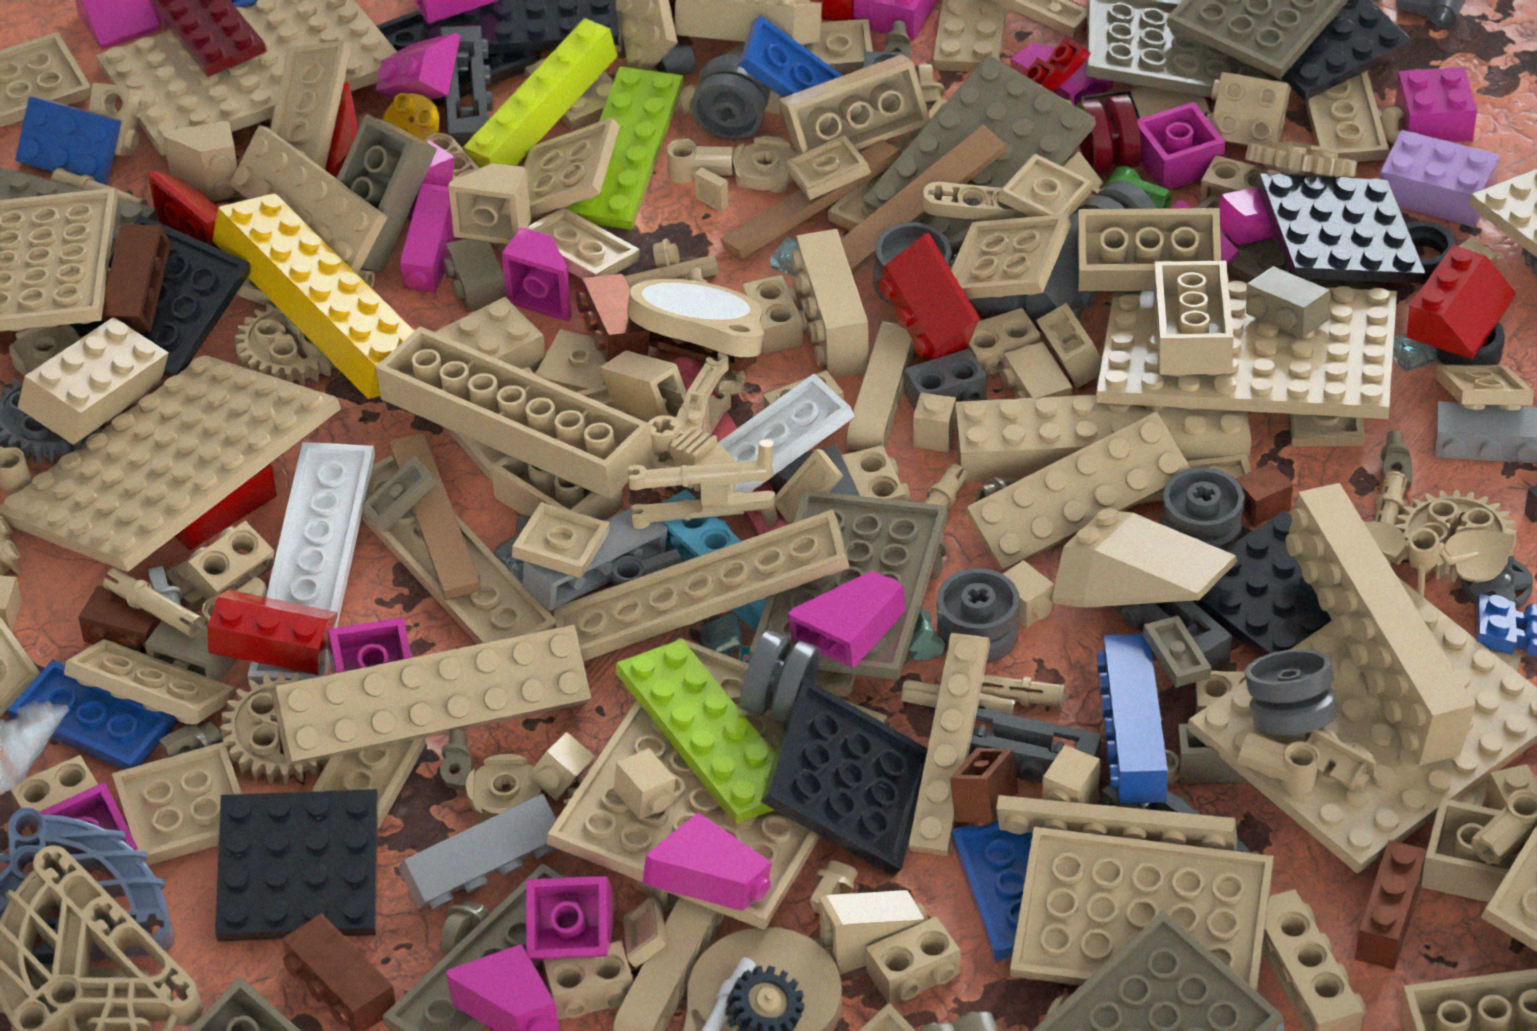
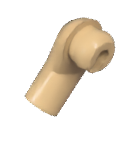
M1388 107L1380 116L1386 141L1391 146H1394L1400 134L1399 124L1403 122L1404 112L1399 107Z

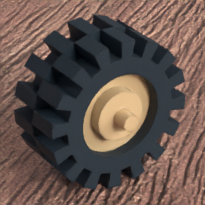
M762 965L755 966L752 973L749 969L746 970L741 978H738L726 1001L728 1005L725 1008L726 1016L731 1015L728 1021L729 1026L733 1028L738 1025L739 1029L737 1031H793L802 1016L801 1014L805 1003L801 1002L804 997L803 991H795L799 983L795 978L788 983L785 979L789 973L784 970L781 971L779 976L774 974L776 968L774 966H768L765 973H763Z

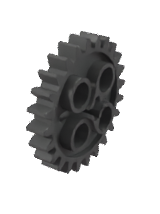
M13 379L11 380L12 389L4 386L0 388V446L3 448H19L23 452L25 460L32 455L35 456L36 463H39L42 457H48L49 461L54 463L57 455L64 456L71 451L80 450L89 436L99 433L100 429H104L103 424L73 445L18 409L23 383Z

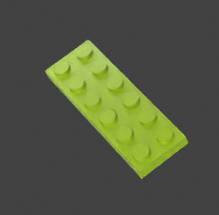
M619 66L599 120L601 122L613 117L620 126L601 192L592 199H584L568 205L567 210L595 225L626 230L633 229L684 85L683 75Z
M683 639L617 662L616 675L735 825L774 810L760 802L775 756L774 751Z

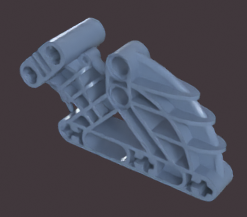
M28 807L18 809L12 814L8 825L10 856L2 854V850H0V861L9 864L0 874V920L9 903L6 892L9 890L16 892L29 875L22 873L24 866L33 862L35 855L46 846L55 845L65 849L86 871L101 870L112 880L96 882L112 898L126 896L131 910L125 911L148 935L152 933L153 926H160L157 929V935L150 937L165 952L171 948L175 940V933L161 890L165 888V880L155 878L148 865L144 862L148 859L147 852L133 850L123 841L125 839L124 831L105 830L86 821L65 816L41 815L38 810ZM26 826H38V830L33 835L28 837L20 835ZM63 872L59 874L60 879L64 877ZM56 904L53 908L60 913L61 908ZM59 918L45 919L44 922L57 934ZM113 923L108 925L112 931L114 929ZM37 933L36 938H42V937ZM45 940L41 946L32 950V955L41 964L54 963L55 951ZM93 942L90 961L110 959ZM129 946L122 952L126 957L149 955L140 946Z

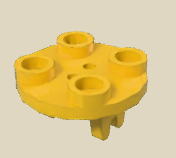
M403 92L397 94L383 118V121L389 122L423 141L432 134L442 133L439 130V114L436 106L429 98L416 93L406 94Z

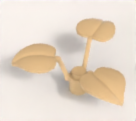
M1377 521L1364 522L1390 566L1391 562L1400 564L1408 554L1410 564L1418 569L1417 593L1424 597L1425 572L1438 563L1439 555L1447 565L1455 564L1456 573L1461 578L1472 582H1485L1494 579L1502 572L1515 540L1513 535L1489 530H1468L1451 536L1444 545L1439 543V537L1435 531L1429 528H1419L1410 534L1409 540L1405 541V537L1400 529L1391 524Z

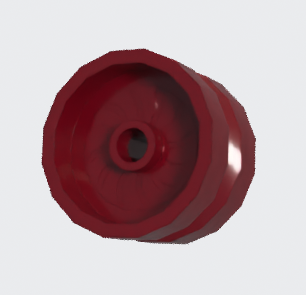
M1126 94L1109 97L1106 99L1104 107L1097 99L1078 103L1077 107L1093 116L1096 121V126L1079 145L1081 154L1095 173L1109 172L1112 163L1117 168L1120 166L1138 167L1141 161L1140 132L1136 113L1130 98Z

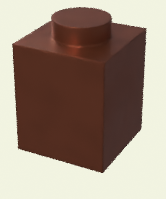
M1272 462L1235 479L1241 485L1245 497L1243 515L1254 527L1270 520L1283 510L1287 512L1291 509L1293 484L1290 478L1285 473H1281Z

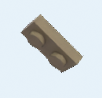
M414 456L362 504V507L376 525L385 532L426 495L438 481L425 465Z
M1179 616L1144 625L1143 637L1175 688L1210 678L1212 668Z

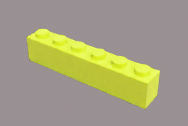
M584 18L464 146L467 155L479 168L492 163L516 166L528 154L530 147L536 145L618 57L610 29Z

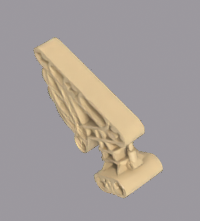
M55 845L46 846L35 855L33 861L34 870L21 883L16 892L12 890L6 892L9 903L0 920V1004L15 1030L81 1031L77 1027V1023L81 1020H89L87 1024L89 1031H152L148 1021H167L164 1028H160L159 1031H172L174 1024L186 1026L196 1022L201 1016L203 1007L193 979L65 849ZM63 872L64 877L60 879L59 874ZM56 904L61 908L57 934L44 922ZM113 923L114 929L111 931L108 925ZM37 933L55 951L52 975L32 955ZM93 942L128 978L88 977ZM129 946H140L164 970L157 976H146L122 952ZM31 972L43 984L37 991L33 989ZM174 990L179 998H173L172 992ZM66 996H74V998L67 1003H59V1001ZM34 1022H42L40 1026L35 1029H26L30 1024Z

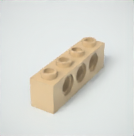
M1296 889L1270 896L1262 952L1305 1031H1361L1362 1019L1366 1016L1363 999L1358 993L1354 994L1349 986L1347 971L1342 963L1335 961L1327 935L1324 932L1320 933L1317 929L1310 905L1307 902H1302Z

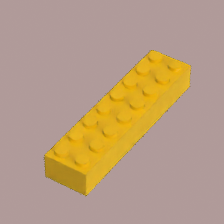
M275 193L218 207L212 241L222 251L249 262L251 269L248 278L368 399L381 396L375 367L407 339L414 330Z

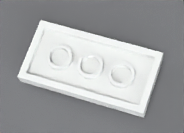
M814 373L719 441L718 444L734 457L735 462L758 460L759 441L763 439L773 441L772 466L775 475L834 431L841 428L845 423L854 418L855 415L851 407ZM765 481L738 483L734 492H752Z

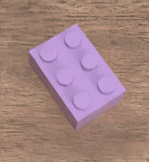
M1401 130L1380 172V180H1388L1399 208L1476 227L1481 214L1469 206L1471 195L1496 185L1500 154Z

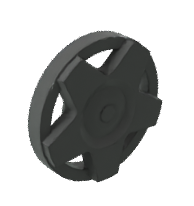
M1513 556L1508 557V564L1505 565L1502 572L1494 579L1485 582H1474L1469 585V582L1462 578V590L1467 599L1474 605L1480 593L1488 596H1502L1511 602H1515L1517 609L1529 600L1533 588L1532 574L1524 565L1514 560ZM1525 589V591L1519 597L1516 598L1515 591Z

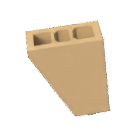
M625 350L599 368L610 398L633 416L647 423L652 418L662 415L675 418L685 400L687 392L677 364Z
M908 890L835 894L819 898L821 946L834 960L840 975L866 966L867 946L928 920L924 907L921 903L915 904Z

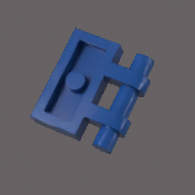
M1479 593L1475 603V639L1488 649L1512 655L1514 649L1519 648L1526 650L1528 655L1536 657L1537 605L1530 604L1525 608V612L1516 611L1515 602H1511L1499 595L1488 596Z

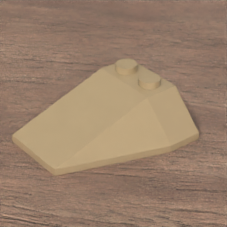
M1108 508L1099 511L1085 527L1080 529L1064 545L1052 600L1053 604L1084 608L1200 600L1237 563L1236 555L1138 514Z

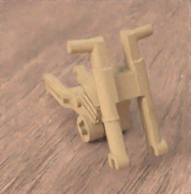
M719 352L718 361H714L710 357L706 358V363L688 389L685 400L675 418L662 415L654 417L648 422L651 429L654 456L649 460L650 469L646 470L641 465H631L628 467L629 488L631 490L683 485V487H694L695 491L700 490L701 499L632 505L631 512L634 529H644L651 522L684 519L690 521V519L740 515L744 514V511L761 510L766 525L773 526L778 522L775 508V493L773 491L734 492L738 483L765 481L774 475L772 466L773 441L769 439L759 441L758 460L735 462L734 457L717 443V436L713 435L711 437L723 414L731 408V394L727 390L720 391L721 399L711 395L722 375L729 369L727 354Z

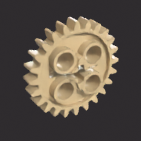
M1269 141L1268 145L1248 143L1245 157L1247 160L1265 164L1264 167L1280 171L1281 174L1355 178L1358 163L1355 160L1338 157L1339 153L1324 150L1320 146L1289 141L1287 143Z
M266 304V312L255 309L254 318L245 317V325L238 326V335H235L236 355L237 359H240L241 367L293 383V380H298L302 386L305 385L306 378L319 382L318 374L322 373L326 376H331V367L337 368L278 307L274 308L272 305Z
M1441 490L1439 498H1434L1427 493L1425 494V502L1413 499L1412 507L1404 506L1403 515L1397 516V524L1395 525L1403 533L1405 541L1409 540V536L1414 530L1429 528L1437 533L1439 543L1444 545L1451 536L1462 531L1489 530L1507 533L1515 537L1509 556L1514 554V546L1516 544L1515 521L1509 520L1508 511L1500 512V503L1488 505L1487 496L1475 500L1474 492H1470L1466 497H1461L1459 490H1455L1453 496H1447ZM1462 517L1461 526L1457 527L1458 521ZM1440 555L1438 563L1425 572V575L1431 571L1436 572V579L1438 580L1444 574H1448L1452 582H1455L1458 576L1455 564L1447 565Z
M279 672L277 681H271L269 676L265 674L263 675L264 684L260 686L250 680V691L236 690L238 701L228 700L229 712H222L223 725L220 726L223 744L226 746L227 752H229L231 763L239 762L241 773L252 768L253 780H257L264 773L267 774L268 784H272L276 776H281L284 785H287L290 775H295L300 782H303V772L308 770L311 774L317 776V764L326 766L329 759L287 767L285 755L281 754L280 732L271 691L277 685L299 681L298 672L293 674L291 680H285L283 672Z

